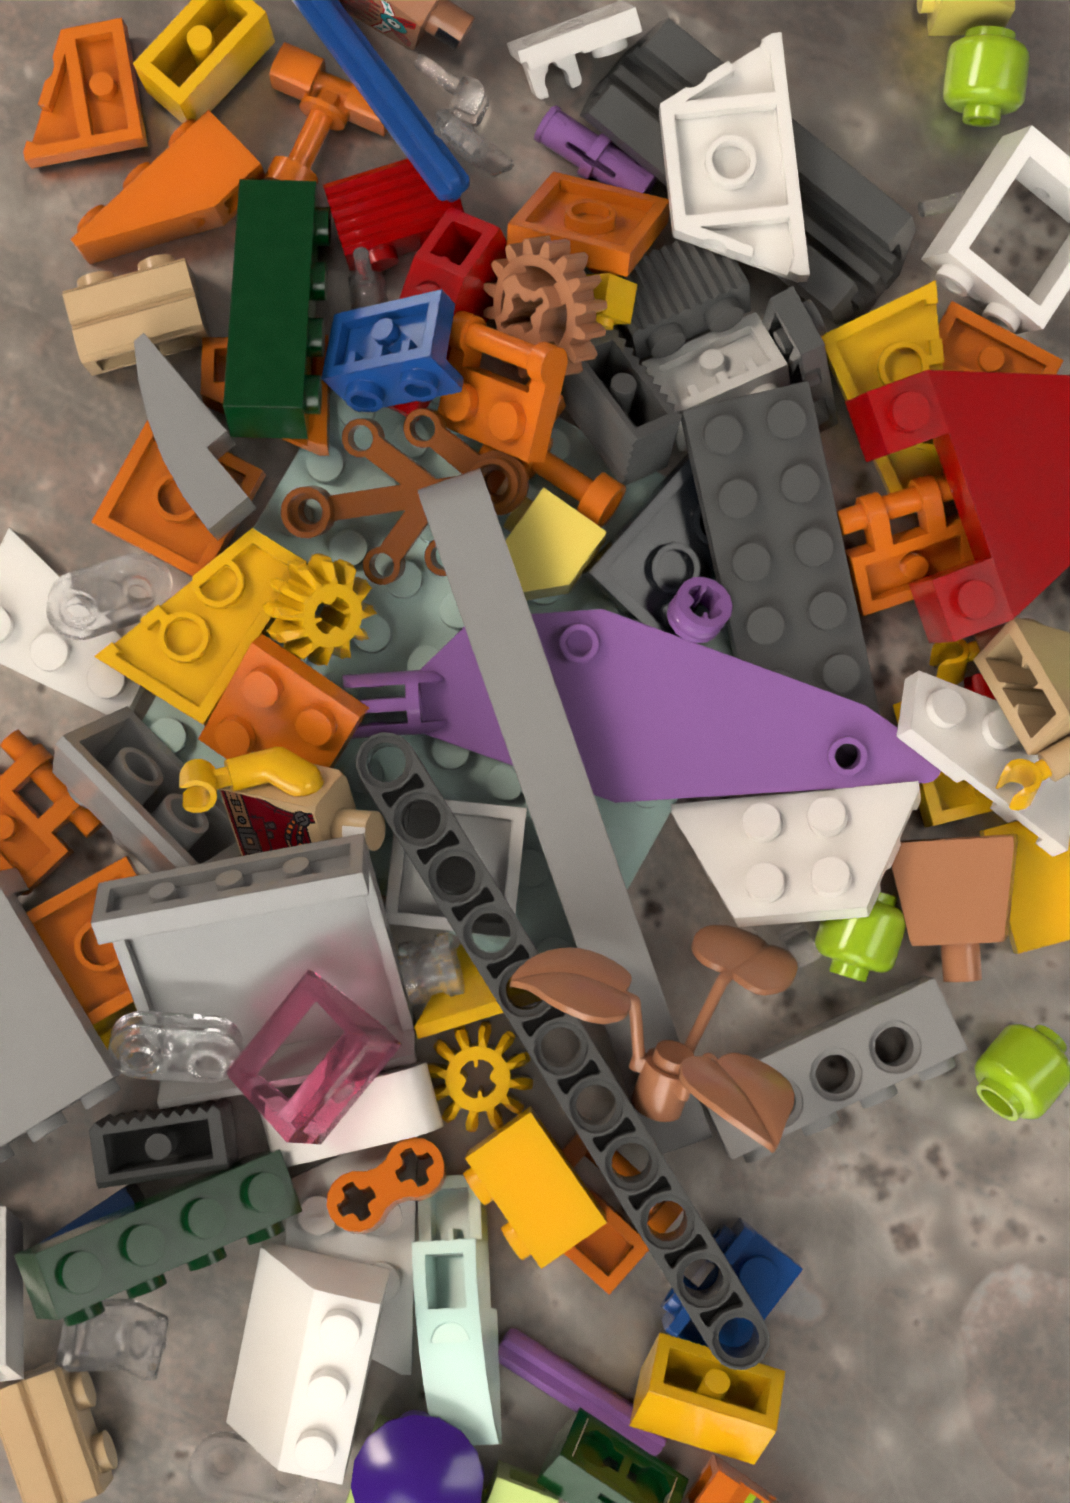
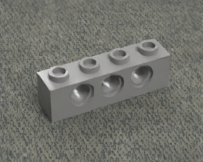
M921 976L751 1057L776 1069L793 1087L795 1093L794 1106L784 1127L782 1137L800 1128L804 1135L807 1136L837 1123L840 1119L836 1111L857 1101H860L863 1108H868L892 1098L898 1093L895 1084L918 1073L920 1080L925 1081L946 1073L956 1066L953 1056L968 1050V1047L935 978ZM897 1027L905 1039L904 1051L895 1061L882 1062L875 1052L876 1038L883 1030ZM829 1055H841L848 1068L845 1081L835 1089L821 1088L816 1079L818 1064ZM704 1105L731 1160L743 1155L746 1163H751L772 1154L767 1148ZM779 1143L778 1148L776 1149V1151L781 1148L780 1143Z

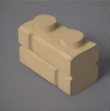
M170 254L150 256L137 264L138 271L116 277L110 271L92 272L80 277L76 281V288L62 291L79 358L82 365L92 376L136 364L134 340L143 333L163 356L202 346V338L211 337L196 279L185 258L175 260L174 256Z
M72 1355L41 1365L36 1369L25 1371L24 1379L0 1382V1437L23 1503H80L103 1493L114 1479L111 1470L116 1469L118 1466L115 1445L106 1430L98 1432L90 1410L91 1407L96 1406L95 1388L85 1368L76 1370Z

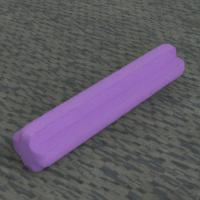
M511 1328L503 1336L498 1345L499 1363L574 1412L581 1407L649 1454L656 1457L662 1451L668 1438L629 1426L633 1403L521 1331Z

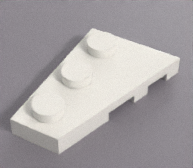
M9 528L0 544V664L106 715L126 706L134 711L145 688L94 657L111 642L116 643L122 636L15 531Z
M917 671L907 677L904 682L896 737L956 783L965 780L993 801L990 807L992 811L1008 823L1017 820L1038 836L1035 844L1052 857L1068 851L1070 839V774L1056 782L1050 778L1042 781L1030 806L1019 811L1011 810L1009 805L1012 798L1024 787L1019 783L1010 782L999 789L995 788L1005 766L1015 759H1027L1033 763L1039 761L1038 755H1028L998 702L922 671Z

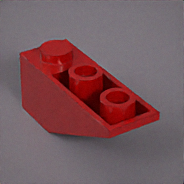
M449 206L415 254L399 299L442 289L455 303L454 315L457 312L466 311L482 317L487 323L489 319L483 317V310L493 306V297L485 292L484 283L498 280L491 266L493 260L507 258L505 251L507 240L501 228ZM448 345V350H447V356H446V360H447V361L449 360L450 351H451L450 345ZM432 400L424 402L414 401L387 408L407 417L416 409L427 408Z

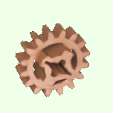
M550 236L524 239L522 243L507 245L505 247L507 258L493 260L491 264L498 280L484 283L485 292L493 297V306L483 310V317L495 319L497 327L495 330L535 345L545 341L564 348L568 357L565 376L579 374L583 371L582 361L595 359L598 355L590 340L605 336L606 329L596 322V312L607 309V301L595 299L593 289L602 281L600 275L586 276L583 270L586 267L588 255L585 252L570 254V241L567 239L551 241ZM501 360L504 364H510L506 361ZM518 367V375L521 378L529 377L526 369Z

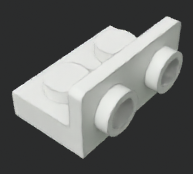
M757 312L743 317L738 324L729 330L718 333L711 331L684 343L672 355L663 358L653 357L642 362V366L647 367L646 374L654 376L653 384L661 385L659 393L668 395L667 402L675 404L674 412L678 413L690 408L791 385L788 364L763 325ZM680 421L675 444L679 451L682 452L687 450Z

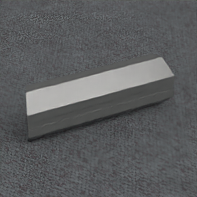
M670 18L665 19L655 25L622 55L610 72L590 93L580 116L667 186L659 121L660 103L685 87L691 88L699 85L704 81L709 72L724 64V62ZM792 118L810 275L807 282L798 283L778 275L776 276L789 287L794 286L800 296L805 300L810 299L822 314L837 325L852 321L868 313L885 289L887 290L897 279L902 270L916 228L913 216Z

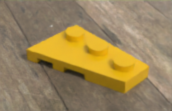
M936 280L839 326L821 337L825 344L828 365L845 401L925 370H943L944 354L942 338L940 339ZM933 439L872 460L888 494L908 488L910 480L930 474L935 479L945 476Z
M251 528L192 576V581L161 606L159 604L139 619L141 622L116 643L111 642L94 657L205 726L249 646L260 635H265L275 618L265 614L262 605L278 599L279 592L271 587L269 580L279 578L287 582L290 579L288 561L297 559L306 563V565L308 563L254 528Z

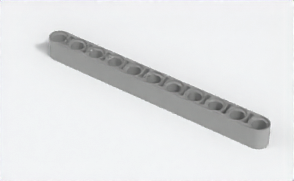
M478 468L418 489L421 504L577 948L590 950L612 959L631 974L632 981L628 992L637 995L641 1000L645 1053L651 1048L656 1047L657 1043L663 1040L679 1042L481 469ZM628 1013L623 1020L604 1024L631 1100L639 1072L632 1071L629 1068L633 1053ZM690 1094L689 1100L686 1101L680 1118L672 1122L655 1121L645 1117L636 1110L662 1154L712 1137L701 1102L692 1094Z

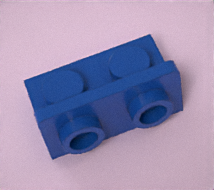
M441 289L334 314L321 380L341 397L349 407L357 412H376L384 407L414 401H430L438 396L461 392L464 377L446 360L455 303Z
M739 1217L731 1229L722 1224L712 1236L765 1320L802 1272L803 1268ZM706 1259L691 1280L683 1275V1282L687 1287L694 1290L709 1288L717 1279L718 1266L716 1263ZM671 1287L661 1303V1307L667 1311L661 1318L664 1330L671 1336H678L681 1339L708 1347ZM745 1318L728 1320L719 1332V1341L728 1347L744 1345L753 1334V1323Z

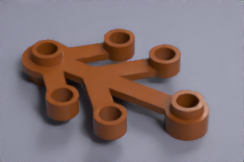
M431 408L416 409L406 417L403 426L404 434L412 445L419 448L430 447L461 474L478 468L481 469L497 515L508 514L516 510L523 503L529 489V477L525 466L518 458L499 450H492L483 454L478 453L446 428L445 419L437 410ZM423 415L430 417L435 425L434 435L427 441L421 439L415 430L417 420ZM370 418L354 419L344 427L342 432V444L345 450L352 456L367 458L400 483V485L330 495L327 490L319 486L299 487L289 492L284 498L281 505V518L286 529L293 535L300 538H313L327 533L337 520L405 510L379 547L371 549L363 561V570L366 577L375 584L387 585L397 581L403 575L406 567L405 556L428 525L417 490L456 476L436 478L387 441L383 428L377 421ZM361 425L367 427L373 436V442L367 450L360 449L354 441V433ZM494 470L503 472L508 479L507 490L502 495L494 494L487 485L488 476ZM309 499L316 500L322 507V517L317 523L309 521L305 516L304 507ZM433 540L426 547L424 554L425 563L434 574L447 576L444 567L436 559L437 547ZM380 553L387 554L393 560L394 570L389 577L382 576L375 568V560Z

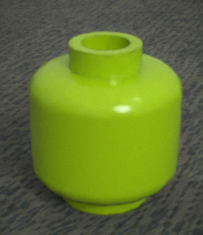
M1000 26L972 27L966 30L965 37L956 40L950 46L946 58L943 100L949 108L963 114V123L977 127L996 126L1000 124L1001 116L1017 111L1024 103L1030 56L1025 45L1016 40L1015 32Z
M880 892L869 917L820 921L815 938V947L820 954L832 959L829 968L830 972L866 982L869 971L884 973L894 967L906 928L903 911L895 907L898 897Z
M1023 1024L1008 1025L974 1065L975 1076L979 1082L976 1087L977 1094L991 1110L1007 1120L1017 1121L1019 1118L1031 1120L1040 1118L1070 1083V1062L1064 1054L1067 1051L1066 1043L1056 1032L1044 1025H1036L1034 1028Z

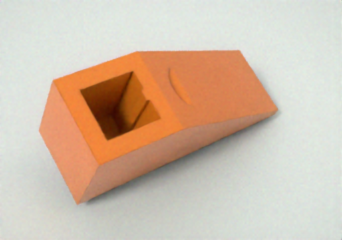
M208 109L197 121L190 119L181 124L171 135L168 141L169 147L152 163L143 162L135 167L124 180L123 190L106 206L101 204L89 210L78 223L77 233L70 240L82 257L89 264H94L225 226L237 214L239 179L263 180L265 173L261 163Z

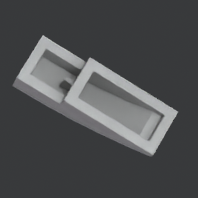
M143 333L134 340L138 382L149 425L161 456L183 497L208 531L217 540H220L257 509L247 494L218 461L221 456L236 444L227 430Z

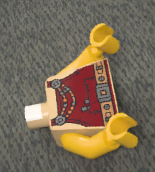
M273 747L224 760V767L215 769L206 760L192 759L186 762L180 771L179 787L187 788L183 792L182 803L186 811L191 813L208 811L215 805L217 789H219L241 856L364 833L368 851H377L384 841L386 826L383 815L379 811L356 809L347 777L340 770L312 764L284 747Z

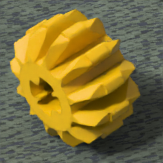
M316 553L311 554L307 565L297 559L288 561L290 579L287 582L279 578L269 580L271 587L279 592L278 599L262 605L265 614L276 618L267 630L270 637L279 643H284L283 648L300 660H304L307 657L308 661L318 666H327L332 654L341 659L351 658L350 640L352 638L360 641L369 639L365 629L360 627L362 619L377 614L372 605L363 602L364 598L372 590V587L366 580L355 577L356 569H354V565L342 559L332 562L330 557ZM322 603L324 604L322 612L317 616L315 615L316 609Z
M489 1021L481 1022L478 1030V1042L474 1043L471 1042L465 1025L454 1028L455 1038L460 1046L458 1051L447 1041L442 1039L436 1041L433 1046L434 1050L450 1062L449 1065L435 1062L427 1063L431 1078L445 1079L444 1084L433 1087L436 1100L439 1101L449 1095L453 1100L443 1112L442 1119L450 1123L455 1119L461 1108L468 1110L469 1113L465 1123L466 1131L468 1132L477 1131L479 1112L483 1111L487 1112L493 1129L501 1128L504 1122L497 1106L498 1104L502 1103L511 1112L520 1114L524 1109L523 1102L509 1092V1088L518 1090H531L533 1088V1078L527 1075L511 1074V1070L525 1066L530 1062L531 1057L528 1051H521L507 1058L504 1052L513 1044L516 1036L512 1031L508 1030L501 1036L496 1046L488 1043L492 1032V1024ZM473 1060L475 1067H478L480 1060L490 1063L493 1068L489 1078L495 1086L486 1092L483 1085H480L478 1092L469 1090L465 1086L469 1075L462 1068L467 1062Z

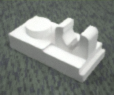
M620 0L508 42L507 46L510 55L523 65L531 92L542 100L549 97L548 89L545 86V76L549 71V63L553 62L556 67L561 68L567 85L575 88L582 81L575 57L576 53L582 52L585 54L591 51L593 58L615 54L628 47L626 38L641 33L643 30L636 7L624 0Z

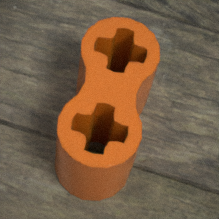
M412 1137L399 1141L391 1148L386 1159L376 1168L368 1171H352L343 1174L332 1183L327 1193L326 1204L331 1219L337 1226L352 1234H367L377 1230L385 1222L389 1212L398 1204L407 1201H423L433 1197L441 1190L446 1179V1165L443 1156L432 1142L424 1138ZM415 1153L416 1157L420 1160L432 1158L434 1164L426 1169L429 1181L425 1185L418 1187L412 1179L400 1181L399 1175L406 1170V1164L403 1159L408 1154ZM356 1186L363 1193L371 1191L375 1193L376 1198L368 1203L371 1215L365 1220H361L354 1213L344 1216L342 1208L350 1202L347 1191L352 1187Z

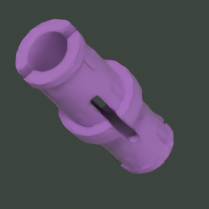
M557 105L550 108L535 132L534 140L536 142H541L578 167L577 175L583 179L592 180L594 178L600 183L645 194H650L657 182V178L653 174L648 172L629 155L615 147L612 140L603 133L597 135L561 111V108Z

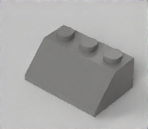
M128 706L64 734L55 744L52 773L67 787L71 798L80 806L89 809L112 833L116 844L124 851L133 854L150 873L241 856L224 804L217 798L215 805L202 813H191L183 808V792L187 788L179 787V774L185 764Z

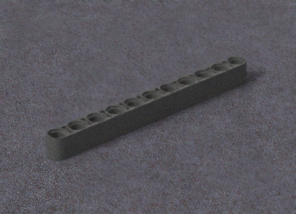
M380 732L370 736L361 744L356 755V768L360 779L712 1354L722 1365L733 1370H746L756 1366L765 1358L770 1344V1334L759 1310L580 1019L558 1010L544 1000L531 1007H520L509 999L506 991L509 978L520 966L539 954L411 745L403 737L394 733ZM386 746L396 747L404 753L406 758V765L402 775L390 782H381L375 779L370 770V761L373 755L379 749ZM418 802H429L435 805L440 813V825L437 831L432 836L424 839L412 837L406 831L404 825V816L407 810ZM453 857L467 859L475 870V882L472 888L459 896L446 893L438 881V872L441 865ZM486 913H496L502 916L510 927L508 943L502 949L495 952L481 949L474 942L472 936V927L475 921ZM555 1028H567L573 1031L580 1041L577 1055L571 1061L564 1064L548 1060L543 1055L541 1049V1042L544 1036ZM592 1085H601L608 1088L614 1096V1106L611 1112L599 1120H590L583 1117L576 1107L579 1094L585 1088ZM627 1143H637L644 1146L649 1153V1161L646 1168L635 1176H623L612 1167V1157L615 1151ZM662 1201H673L683 1208V1220L680 1226L669 1233L654 1231L647 1224L650 1210ZM699 1259H708L718 1266L716 1281L704 1290H694L687 1287L683 1282V1274L686 1268L693 1261ZM733 1318H745L753 1323V1334L750 1340L739 1347H728L719 1341V1332L722 1326Z

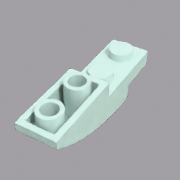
M463 1174L447 1175L441 1190L431 1198L418 1201L419 1241L412 1242L416 1326L428 1414L440 1417L462 1430L472 1445L502 1444L497 1309L491 1308L487 1205L484 1206L477 1198ZM417 1177L418 1187L425 1185L429 1181L428 1177Z

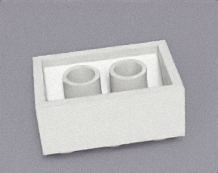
M263 1241L260 1248L226 1423L277 1470L343 1484L355 1441L391 1269Z

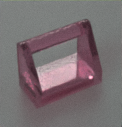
M307 970L227 1069L226 1074L286 1142L321 1145L402 1044L385 1026L314 971ZM315 1002H317L345 1032L291 1099H289L259 1076L258 1073Z

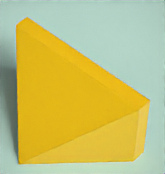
M459 944L414 1026L418 1039L504 1013L462 944ZM512 976L509 978L506 991L509 999L515 1005L523 1007L542 1000L527 990L509 987Z

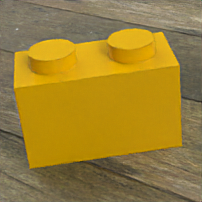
M191 0L134 61L133 65L146 92L183 124L190 119L197 121L208 109L211 112L275 43V39L266 11L253 0Z
M532 1106L467 1150L465 1159L470 1168L463 1172V1175L472 1191L484 1206L494 1200L508 1222L500 1227L501 1231L522 1261L532 1255L542 1269L607 1223L604 1210Z
M660 1332L640 1370L629 1426L755 1465L777 1431L786 1371L761 1363L746 1370H733L722 1365L712 1354L709 1347Z

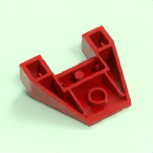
M925 370L845 401L866 462L933 439L974 559L908 583L929 643L955 642L1013 620L1070 566V375Z

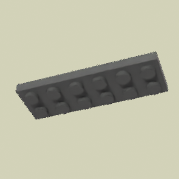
M809 381L679 411V413H682V428L716 581L726 589L733 605L732 614L726 622L733 657L866 705L880 715ZM852 744L841 745L835 753L836 763L840 767L852 765L857 758L856 748Z

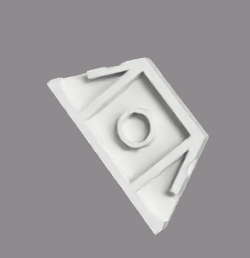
M778 32L771 33L763 38L759 47L731 64L728 60L709 72L704 81L699 85L691 88L685 87L660 103L659 121L673 237L798 283L807 282L810 270L782 33Z
M919 781L675 803L671 804V813L711 883L714 884L736 925L738 927L869 917L881 891V879L885 871L891 868L901 846L900 837L912 811H917L921 802Z
M396 1141L341 1154L290 1177L302 1212L286 1218V1246L391 1269L372 1359L401 1375H412L415 1306L412 1242H416L417 1201H407L398 1204L389 1212L385 1222L377 1230L367 1234H352L337 1226L331 1219L326 1206L327 1193L335 1180L341 1175L352 1171H368L376 1168L386 1159L391 1148L399 1142ZM411 1153L403 1159L406 1164V1170L399 1175L401 1182L412 1179L417 1184L418 1158L415 1153ZM356 1186L352 1187L347 1191L350 1202L342 1208L344 1216L354 1213L361 1220H365L371 1215L368 1203L376 1198L374 1191L363 1193Z

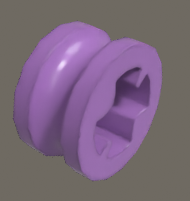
M693 577L684 581L676 592V595L668 605L667 617L669 625L674 632L684 640L694 643H706L717 636L730 618L733 605L730 595L718 582L706 577ZM700 603L708 609L709 613L704 612L699 617L691 611L690 607L692 605L695 608Z

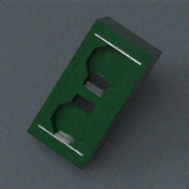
M580 1407L556 1434L536 1482L567 1503H681L689 1479Z

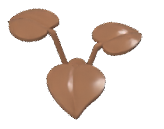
M710 925L700 929L692 941V952L701 964L720 972L685 1043L663 1040L658 1042L656 1047L648 1050L647 1053H645L641 1000L637 995L628 992L632 981L631 974L612 959L586 949L557 948L535 955L513 974L509 987L527 990L549 1005L578 1019L597 1024H609L623 1020L629 1013L633 1053L629 1068L632 1071L639 1072L631 1096V1102L634 1108L645 1117L659 1122L675 1121L680 1118L685 1103L689 1100L690 1094H692L708 1108L767 1148L771 1153H774L778 1148L784 1127L794 1106L795 1093L790 1082L773 1067L748 1055L728 1053L718 1059L711 1053L694 1056V1051L727 985L732 980L750 992L763 996L778 994L791 986L798 966L795 957L788 950L776 945H768L761 937L733 926Z

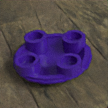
M411 1410L405 1412L399 1418L387 1421L366 1438L354 1460L351 1491L355 1503H481L485 1472L479 1460L477 1450L462 1430L440 1417L430 1416L420 1410Z

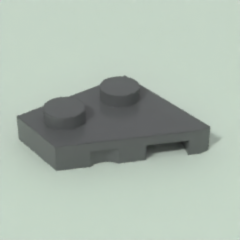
M794 286L770 298L762 323L788 364L790 384L809 381L819 431L822 433L838 424L825 344L821 338L826 334V328L814 303L810 299L802 302Z

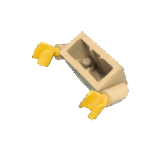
M1015 617L1013 620L1008 621L1007 624L974 634V641L966 643L963 639L955 642L934 643L929 665L935 666L940 664L936 677L957 685L965 677L968 662L974 661L1028 755H1038L1039 761L1035 763L1027 759L1011 760L1005 766L995 787L999 789L1010 782L1021 784L1024 788L1014 795L1009 805L1011 810L1019 811L1031 805L1042 781L1050 778L1056 782L1070 774V632L1043 625L1035 619Z

